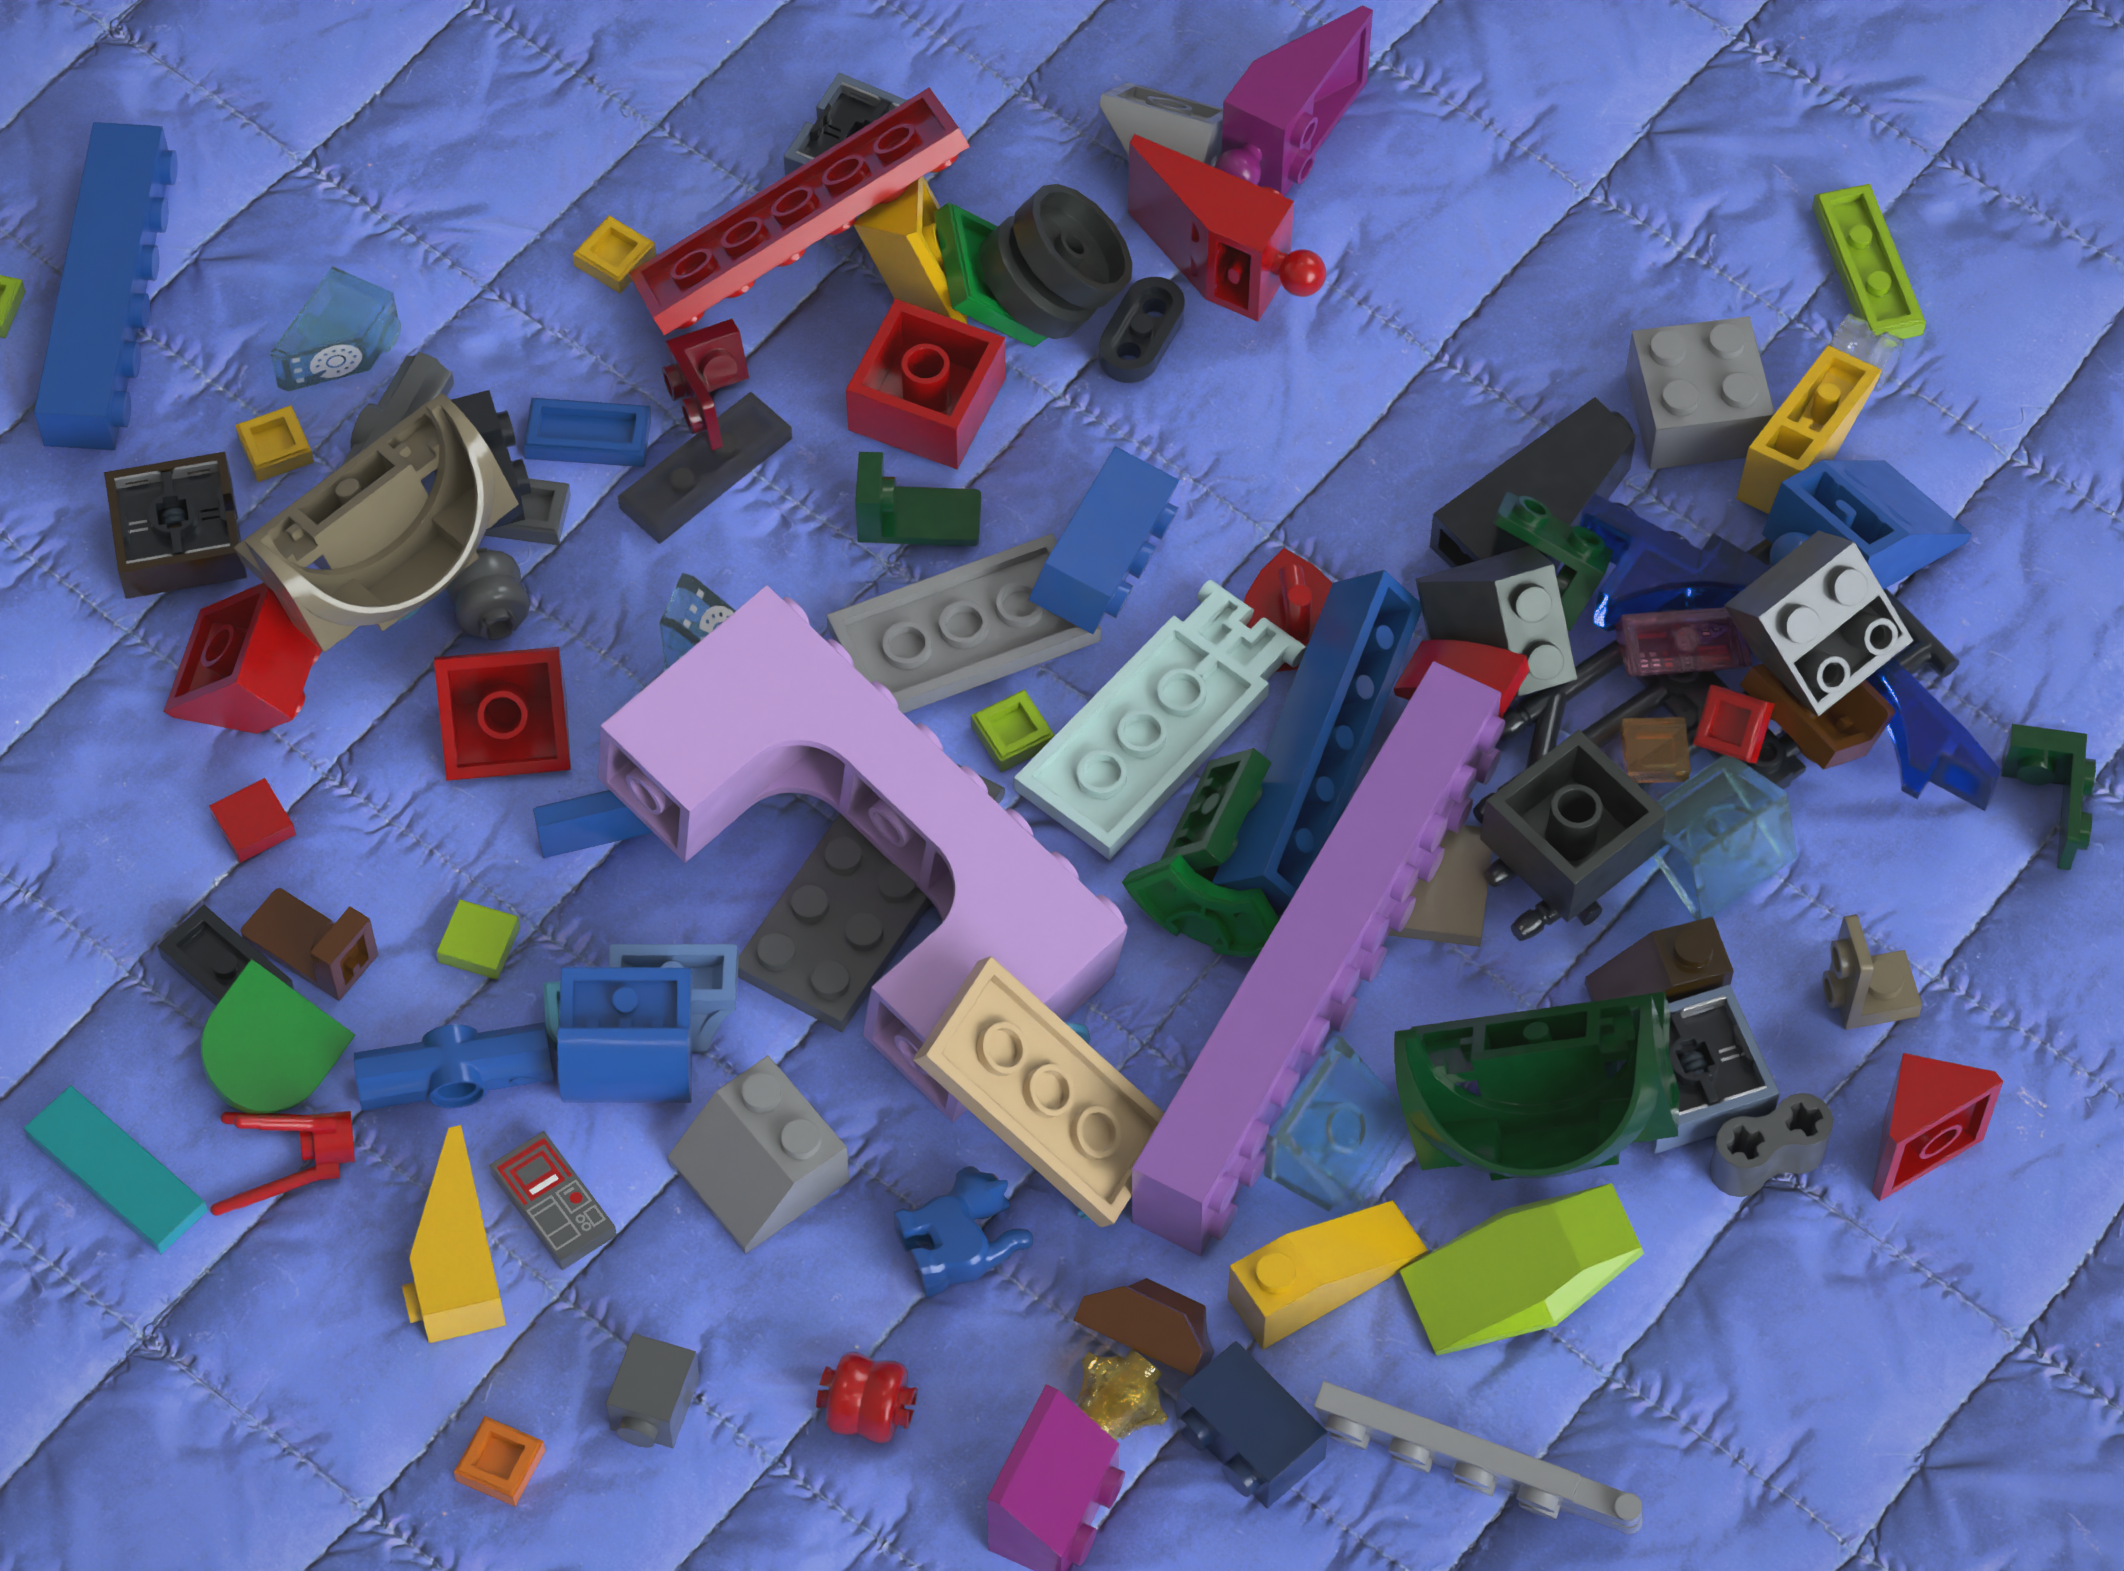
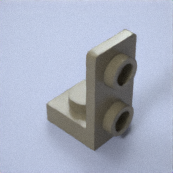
M1858 915L1844 916L1838 939L1831 942L1832 961L1830 969L1824 971L1822 977L1827 1004L1831 1009H1839L1844 1029L1849 1030L1919 1017L1922 1002L1905 950L1870 956Z

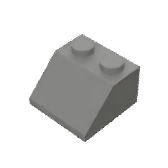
M769 1055L718 1089L668 1155V1162L745 1254L850 1181L847 1146Z

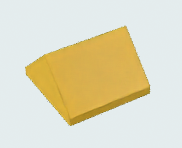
M922 176L909 184L906 191L899 198L886 204L878 203L860 216L853 225L894 299H899L967 324V316L952 309L934 212L941 207L926 179Z

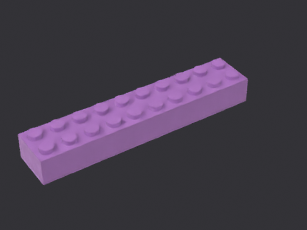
M1435 661L1432 662L1133 1165L1132 1223L1199 1256H1202L1212 1237L1218 1240L1224 1238L1237 1212V1205L1233 1203L1243 1184L1252 1188L1257 1182L1268 1158V1153L1263 1151L1273 1132L1280 1136L1285 1133L1295 1115L1298 1101L1293 1099L1303 1081L1312 1084L1322 1070L1328 1054V1049L1323 1047L1333 1030L1342 1033L1350 1022L1358 999L1353 995L1362 979L1372 982L1378 974L1387 953V948L1382 945L1391 929L1401 932L1407 924L1416 903V898L1410 894L1419 879L1428 883L1433 879L1445 852V848L1439 845L1448 830L1459 833L1464 826L1473 805V799L1469 798L1477 782L1486 785L1493 776L1501 757V751L1496 749L1495 746L1505 726V720L1498 717L1501 698L1500 691Z

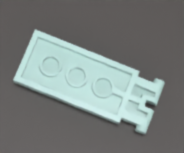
M1208 580L1201 587L1197 600L1202 603L1184 621L1173 615L1014 777V790L1109 860L1268 697L1269 683L1267 680L1284 662L1293 668L1302 661L1306 651V646L1265 617L1261 618L1251 629L1248 628L1246 625L1251 620L1254 609L1213 580Z

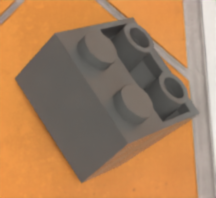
M1819 530L1724 605L1753 654L1812 714L1820 716L1914 641L1855 542Z

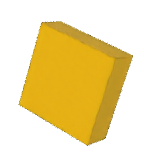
M608 215L573 253V261L575 267L621 294L632 282L629 272L656 256V247L653 241Z
M292 405L235 425L238 439L257 482L314 463L311 448Z

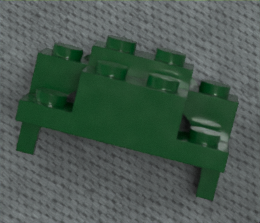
M1665 991L1413 1026L1411 1029L1395 1031L1394 1063L1398 1095L1421 1170L1466 1165L1489 1173L1491 1181L1510 1178L1558 1177L1596 1167L1619 1164V1153L1633 1142H1649L1656 1139L1678 1137L1680 1092L1669 1057L1670 1008ZM1626 1060L1617 1072V1061ZM1477 1080L1481 1096L1471 1093L1455 1083Z

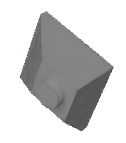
M1129 82L1102 93L1099 106L1128 156L1129 142L1134 134L1215 167L1222 150L1223 108Z

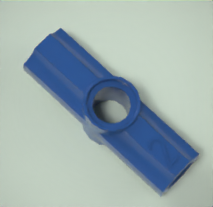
M546 1022L480 1033L468 1025H445L427 1032L422 1037V1042L354 1052L353 1060L362 1111L430 1100L433 1105L442 1108H462L481 1101L486 1096V1091L554 1080Z

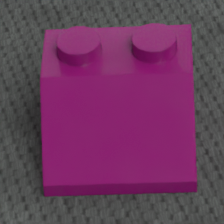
M1047 1384L987 1497L988 1550L1033 1571H1068L1071 1563L1081 1566L1087 1558L1097 1529L1090 1525L1100 1505L1110 1509L1114 1504L1122 1487L1125 1471L1119 1469V1443L1061 1391Z

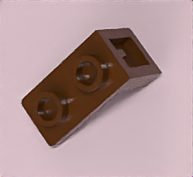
M282 888L275 889L241 928L242 937L253 947L338 1001L341 1000L378 956L370 918L349 906L341 917L334 922Z

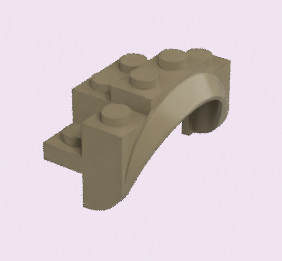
M440 393L236 545L234 550L243 565L274 591L292 624L319 649L326 652L340 640L349 636L357 627L375 625L383 632L408 613L436 597L460 572L480 558L476 550L486 529L492 527L519 503L483 437L464 413L447 396ZM437 469L434 484L428 495L421 480ZM313 562L321 570L306 567Z

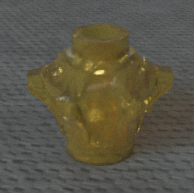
M1131 1349L1124 1358L1120 1355L1101 1357L1088 1352L1082 1359L1084 1378L1082 1389L1076 1400L1077 1406L1116 1441L1119 1438L1123 1440L1132 1432L1144 1427L1162 1426L1168 1419L1159 1401V1387L1155 1385L1163 1373L1134 1349Z

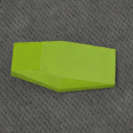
M1609 1183L1504 1209L1399 1270L1434 1352L1436 1356L1557 1326L1640 1258L1644 1252L1613 1184Z

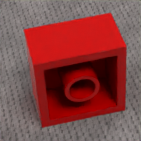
M895 298L846 388L848 430L958 470L1006 379L1005 337Z

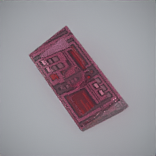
M1725 607L1621 615L1615 626L1617 642L1628 677L1751 667L1749 646Z

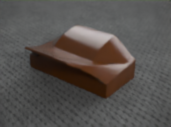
M1148 1278L1129 1286L1083 1296L1073 1320L1191 1377L1208 1365L1214 1355V1350L1207 1336L1205 1305Z

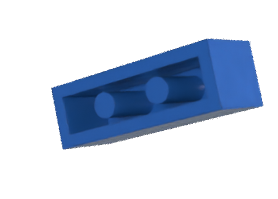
M1115 446L1045 561L1028 600L1091 634L1095 633L1106 613L1117 618L1133 588V585L1125 582L1127 576L1131 574L1138 579L1141 577L1156 546L1148 542L1151 535L1162 540L1179 509L1169 503L1179 480Z

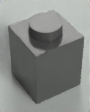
M633 1333L606 1401L610 1429L615 1431L621 1439L635 1446L650 1448L656 1443L674 1448L700 1379L696 1351Z

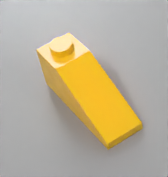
M1827 345L1749 446L1736 499L1769 514L1782 481L1821 460H1833L1879 380L1882 369Z
M461 1125L449 1127L409 1257L414 1282L402 1284L410 1323L423 1320L429 1344L506 1326Z
M1392 1200L1287 1233L1229 1266L1227 1299L1262 1350L1396 1275L1399 1273V1270L1427 1255L1429 1250Z

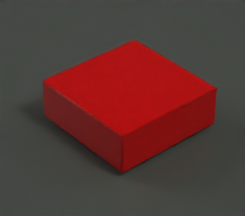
M1711 684L1693 745L1749 763H1757L1775 703Z
M265 778L209 805L214 821L240 863L296 835L292 821Z

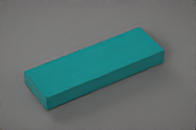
M72 1085L66 1088L23 1128L27 1139L160 1255L208 1211L205 1201Z

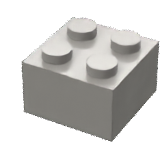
M1750 316L1632 331L1625 372L1649 470L1746 458L1749 446L1775 414Z

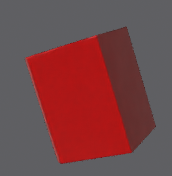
M559 647L434 657L446 781L571 770L567 695Z
M1903 1053L1885 1111L1872 1193L1879 1202L1984 1140L2003 1084V1080L1995 1071Z

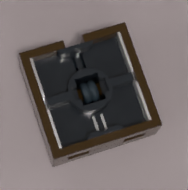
M225 452L104 472L118 573L126 599L247 578L246 567L234 550V547L242 541L237 523L238 515L232 477Z

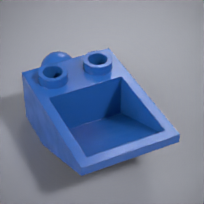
M1821 460L1782 481L1762 531V535L1773 544L1770 550V563L1772 567L1818 530L1854 541L1883 590L1966 544L1972 534L1885 460Z

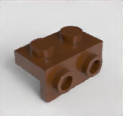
M1764 664L1751 667L1740 683V686L1750 696L1775 703L1770 719L1776 721L1798 744L1800 752L1807 759L1817 763L1823 770L1866 756L1895 715L1894 707L1866 679L1820 716L1812 714Z

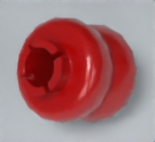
M847 1352L841 1357L836 1370L828 1366L825 1367L819 1385L829 1387V1390H818L816 1408H826V1425L832 1432L842 1435L860 1434L872 1442L883 1444L893 1438L898 1425L903 1426L904 1429L909 1428L914 1410L906 1409L905 1405H916L918 1388L907 1387L908 1371L901 1363L886 1360L875 1362L858 1352Z

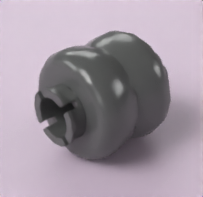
M478 548L476 552L480 558L460 572L446 587V591L455 604V618L463 632L474 637L489 638V640L503 639L510 636L512 630L516 631L518 626L528 616L530 598L521 584L520 569L512 556L502 551Z

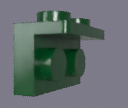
M1255 748L1208 761L1160 860L1180 853L1196 873L1213 882L1219 865L1230 858L1238 845V837L1236 835L1247 813L1261 798L1263 792L1261 784L1272 762Z

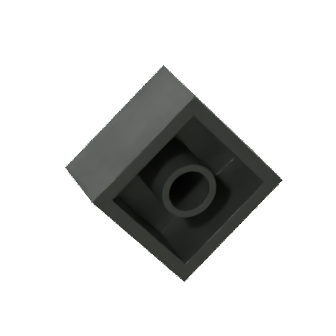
M1578 729L1486 800L1480 840L1568 923L1659 851L1667 812Z

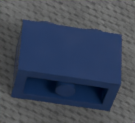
M1237 1341L1232 1343L1177 1390L1176 1425L1184 1438L1197 1450L1202 1451L1207 1448L1223 1464L1222 1472L1233 1488L1245 1497L1253 1494L1266 1508H1269L1326 1457L1328 1432Z

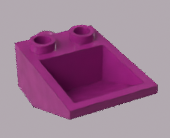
M1362 5L1251 63L1223 102L1221 156L1216 161L1215 168L1260 187H1271L1283 196L1286 195L1294 182L1300 185L1306 180L1313 167L1315 153L1367 83L1372 9Z

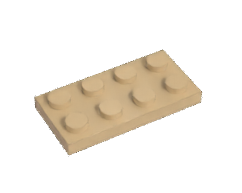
M992 956L977 961L915 1055L913 1061L1100 1228L1114 1224L1132 1196V1167L1163 1117L1164 1112Z

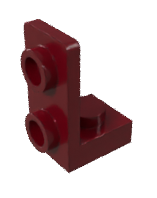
M733 319L665 341L670 365L662 367V374L668 393L673 401L680 400L683 416L692 434L701 432L711 451L723 447L714 402L708 392L750 378L741 334Z

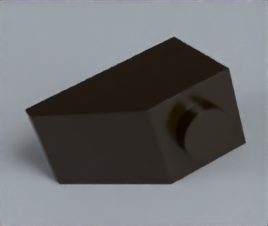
M1712 916L1650 932L1587 975L1584 983L1591 1002L1665 991L1668 1003H1672L1731 985L1734 970Z

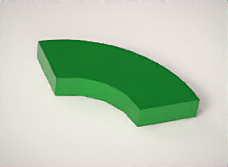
M1180 853L1133 870L1122 881V884L1139 907L1161 927L1176 937L1181 932L1196 941L1213 947L1212 951L1214 953L1236 957H1258L1279 921L1277 914L1261 888L1239 891L1215 885L1196 873Z

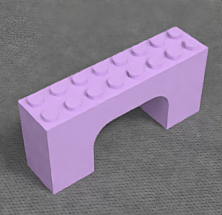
M768 585L762 588L600 725L598 779L684 863L758 801L781 793H802L817 797L833 806L884 856L916 882V886L937 908L942 924L871 987L863 1036L952 1122L958 1119L967 1108L913 1059L977 961L992 956L1063 1022L1115 974L1128 929L1119 908L1106 896H1095L1078 880L1079 876L1076 869L1066 857L1056 851L1052 853L1047 851L1033 837L1030 825L1018 812L1010 808L1004 810L988 795V789L984 781L974 770L967 766L959 767L943 752L942 744L933 731L921 723L914 725L898 709L896 699L883 684L877 681L870 683L854 668L851 656L841 644L833 639L826 641L810 626L806 613L794 600L789 597L781 599Z

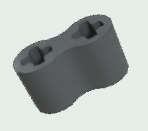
M1799 1093L1790 1095L1782 1100L1776 1110L1767 1116L1756 1118L1741 1116L1725 1122L1717 1133L1709 1172L1712 1182L1719 1190L1729 1196L1745 1197L1759 1191L1768 1179L1777 1174H1803L1811 1172L1820 1165L1825 1156L1833 1126V1116L1830 1108L1823 1100L1814 1095Z

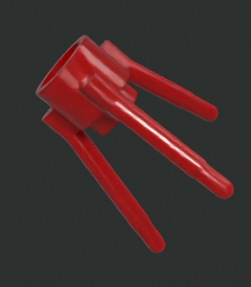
M351 1111L312 1115L223 1112L220 1116L221 1122L233 1124L240 1129L300 1131L302 1161L315 1159L316 1166L214 1203L210 1208V1212L214 1216H219L318 1180L339 1179V1164L355 1162Z

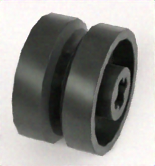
M1060 184L1044 185L1020 206L1014 216H1009L981 243L979 256L985 281L997 301L1016 321L1029 330L1052 339L1071 336L1089 320L1098 307H1104L1121 292L1132 277L1133 263L1124 238L1114 222L1095 202L1079 191Z

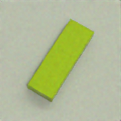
M1870 183L1814 195L1812 209L1866 346L1923 335L1926 325L1925 319Z

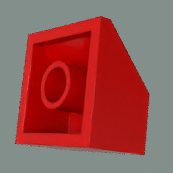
M265 583L258 584L199 610L163 712L177 719L255 734L283 723H288L298 715L305 702L303 689L310 669L318 660L322 650L292 624L274 591Z

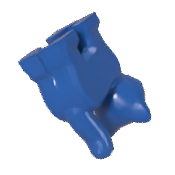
M974 1166L965 1167L956 1174L955 1184L948 1194L934 1197L924 1206L913 1211L902 1208L894 1212L893 1219L896 1233L905 1252L911 1250L918 1268L915 1270V1273L926 1298L946 1290L949 1285L973 1282L981 1278L987 1270L996 1267L1010 1258L1014 1252L1029 1249L1032 1246L1033 1235L1027 1229L1008 1230L991 1242L987 1240L981 1228L974 1221L976 1219L989 1218L1010 1207L1009 1200L1004 1196L1008 1187L1007 1180H999L995 1174L981 1172ZM923 1245H929V1246L932 1248V1250L929 1251V1250H927V1249H925V1248H923V1247H921V1248H917V1247H920V1246H923Z

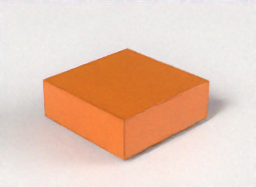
M484 1416L454 1470L455 1480L516 1507L546 1451L544 1441Z

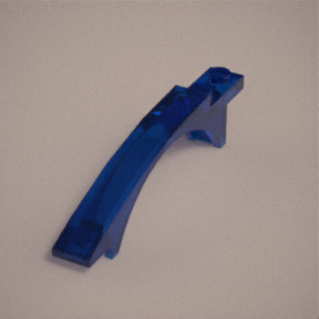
M1594 493L1582 510L1580 526L1598 534L1603 539L1605 546L1614 550L1610 562L1615 564L1616 567L1598 590L1592 624L1607 632L1635 622L1664 616L1716 615L1731 617L1724 605L1771 568L1713 533L1701 550L1693 546L1681 534L1674 531H1665L1639 517L1628 506L1622 503H1613ZM1892 657L1867 677L1866 680L1895 709V715L1886 729L1892 740L1899 765L1901 791L1918 800L1928 783L1931 782L1985 811L1991 803L2001 769L1969 731Z

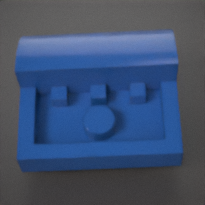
M561 967L560 1028L557 1030L559 1091L563 1103L692 1102L691 968Z

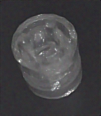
M1849 313L1839 325L1829 346L1882 369L1879 380L1872 390L1879 392L1890 378L1898 363L1904 347V339L1890 332L1875 335V332L1870 330L1867 321Z

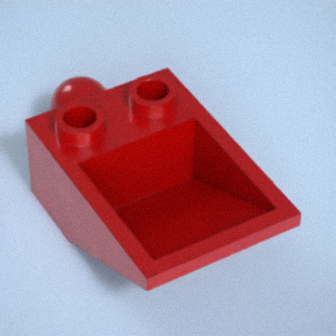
M1134 134L1129 142L1128 213L1206 300L1258 322L1281 284L1290 294L1299 297L1313 295L1321 289L1326 279V267L1321 257L1315 252L1306 249L1291 252L1293 200L1284 197L1280 192L1271 187H1260Z

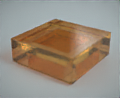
M1685 717L1622 719L1620 733L1624 771L1635 783L1689 781L1691 767Z

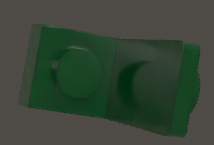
M859 452L855 497L858 542L972 547L979 544L981 492L978 489L896 486L895 477L884 476L883 452Z
M1506 492L1492 522L1503 530L1564 563L1556 577L1567 631L1570 632L1604 577L1614 550L1605 546L1603 539L1592 530L1582 526L1571 527L1551 515L1550 510L1540 501L1529 496L1518 497L1511 492Z
M2012 724L2002 755L2001 777L2016 778L2030 785H2046L2049 783L2063 785L2057 868L2070 870L2077 849H2088L2092 829V813L2082 812L2083 796H2091L2096 773V759L2086 758L2087 734Z

